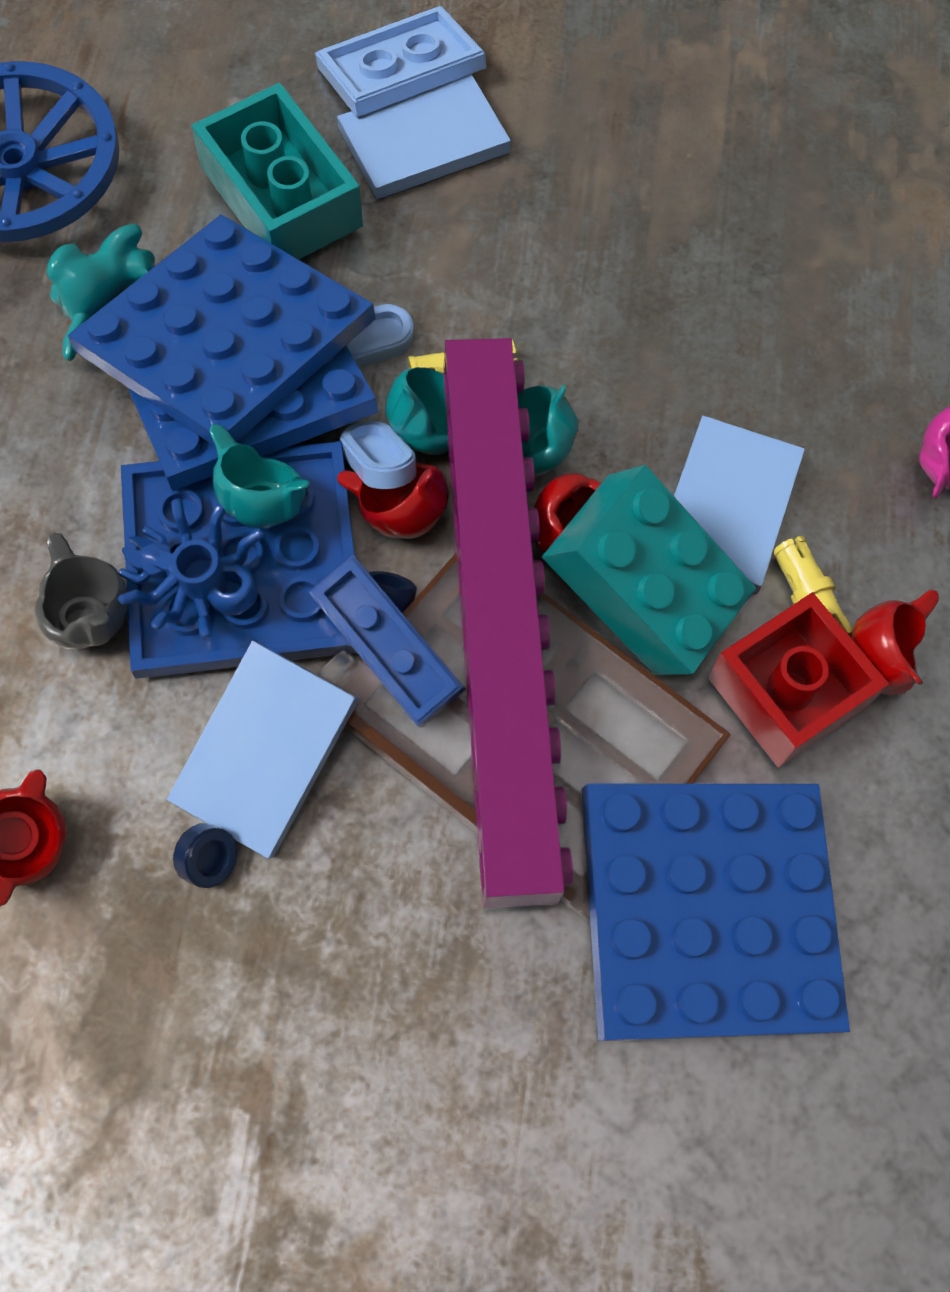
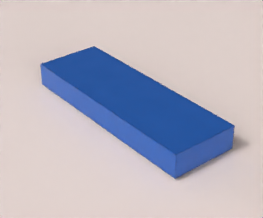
M354 555L350 556L308 592L418 727L422 728L466 690Z

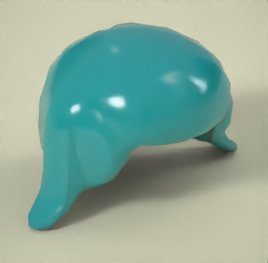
M425 367L404 370L395 379L386 397L385 413L389 425L415 451L429 455L447 453L449 446L443 373Z
M565 384L558 390L545 385H537L524 389L523 394H517L518 408L528 409L529 440L528 442H522L523 458L532 457L534 476L545 474L559 466L570 453L578 432L579 420L564 396L566 391Z
M214 424L210 427V435L215 443L218 460L213 468L214 494L218 503L225 509V513L243 525L255 529L270 528L295 517L299 513L301 503L305 497L306 487L309 486L310 481L302 479L290 465L275 459L262 458L252 446L237 443L222 425Z

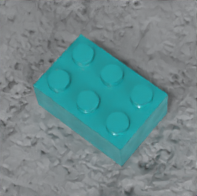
M280 82L191 124L201 169L247 230L268 241L271 245L280 248L299 260L363 227L360 185Z
M646 464L608 475L542 556L547 564L654 675L693 674L756 589L753 583Z

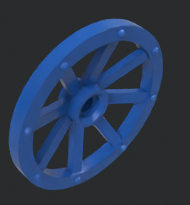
M26 61L0 63V90L4 89L6 130L0 131V186H5L0 212V242H17L42 237L56 232L81 218L105 194L114 178L119 161V139L110 110L99 93L83 79L64 69ZM21 88L41 89L61 95L62 97L33 133L29 135L24 132ZM79 106L90 116L96 125L97 135L45 149ZM95 155L87 173L76 186L43 170ZM36 186L59 198L42 208L20 214L23 190Z

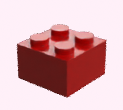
M813 592L722 651L707 677L778 769L868 708L889 685L887 680Z

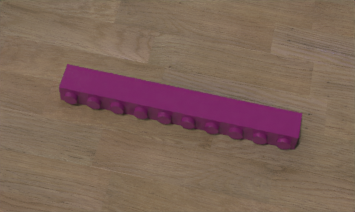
M512 338L445 340L443 377L482 909L557 904L563 896L564 886L572 885L573 863L570 848H560L558 824H566L567 802L564 787H554L552 764H560L561 740L558 727H549L547 706H554L555 679L553 670H543L541 650H548L550 645V628L547 614L538 615L536 596L544 594V567L542 560L533 561L531 543H538L539 516L537 508H528L526 492L533 491L534 465L532 457L523 458L522 442H528L529 440L528 409L518 408L517 394L524 393L523 360H514Z

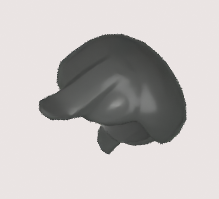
M50 534L47 539L51 565L40 582L39 597L35 605V616L38 626L43 635L52 643L65 649H83L90 646L103 645L120 631L128 616V604L121 605L118 600L119 595L127 593L125 582L112 564L96 557L75 555L62 534Z

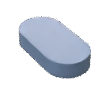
M391 304L374 307L376 320L346 345L358 367L397 357L410 348L414 338L413 321L406 310Z
M364 421L353 424L342 432L340 439L343 457L367 486L377 489H393L410 483L416 477L417 470L414 451L388 424L379 421Z

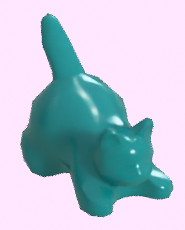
M129 224L113 231L94 254H84L73 243L59 247L49 259L46 275L53 282L50 292L51 300L53 303L60 305L64 316L72 321L62 341V355L65 360L71 361L76 355L67 335L155 267L153 253L148 249L144 250L137 247L142 236V230L139 225Z

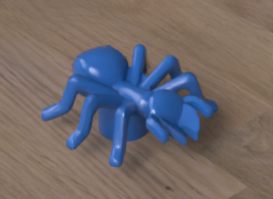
M179 498L173 499L171 505L179 530L181 545L172 554L165 535L149 526H145L143 528L144 534L158 542H153L143 537L130 536L128 537L130 542L138 546L140 550L122 548L127 562L135 570L142 573L137 574L123 568L119 570L121 577L138 584H143L150 578L168 577L151 593L133 590L119 595L118 600L121 605L138 602L146 606H154L179 583L171 611L159 613L151 622V626L153 629L160 630L166 623L176 624L179 622L189 597L195 601L199 614L198 628L200 637L207 639L212 634L210 627L213 624L207 602H210L216 611L225 616L240 615L255 603L258 595L256 581L251 571L242 564L248 558L250 547L261 540L264 534L260 528H256L241 539L235 554L219 558L216 550L222 543L221 522L225 513L223 506L217 504L214 507L210 518V538L206 542L197 539L192 540V533L185 516L183 502Z

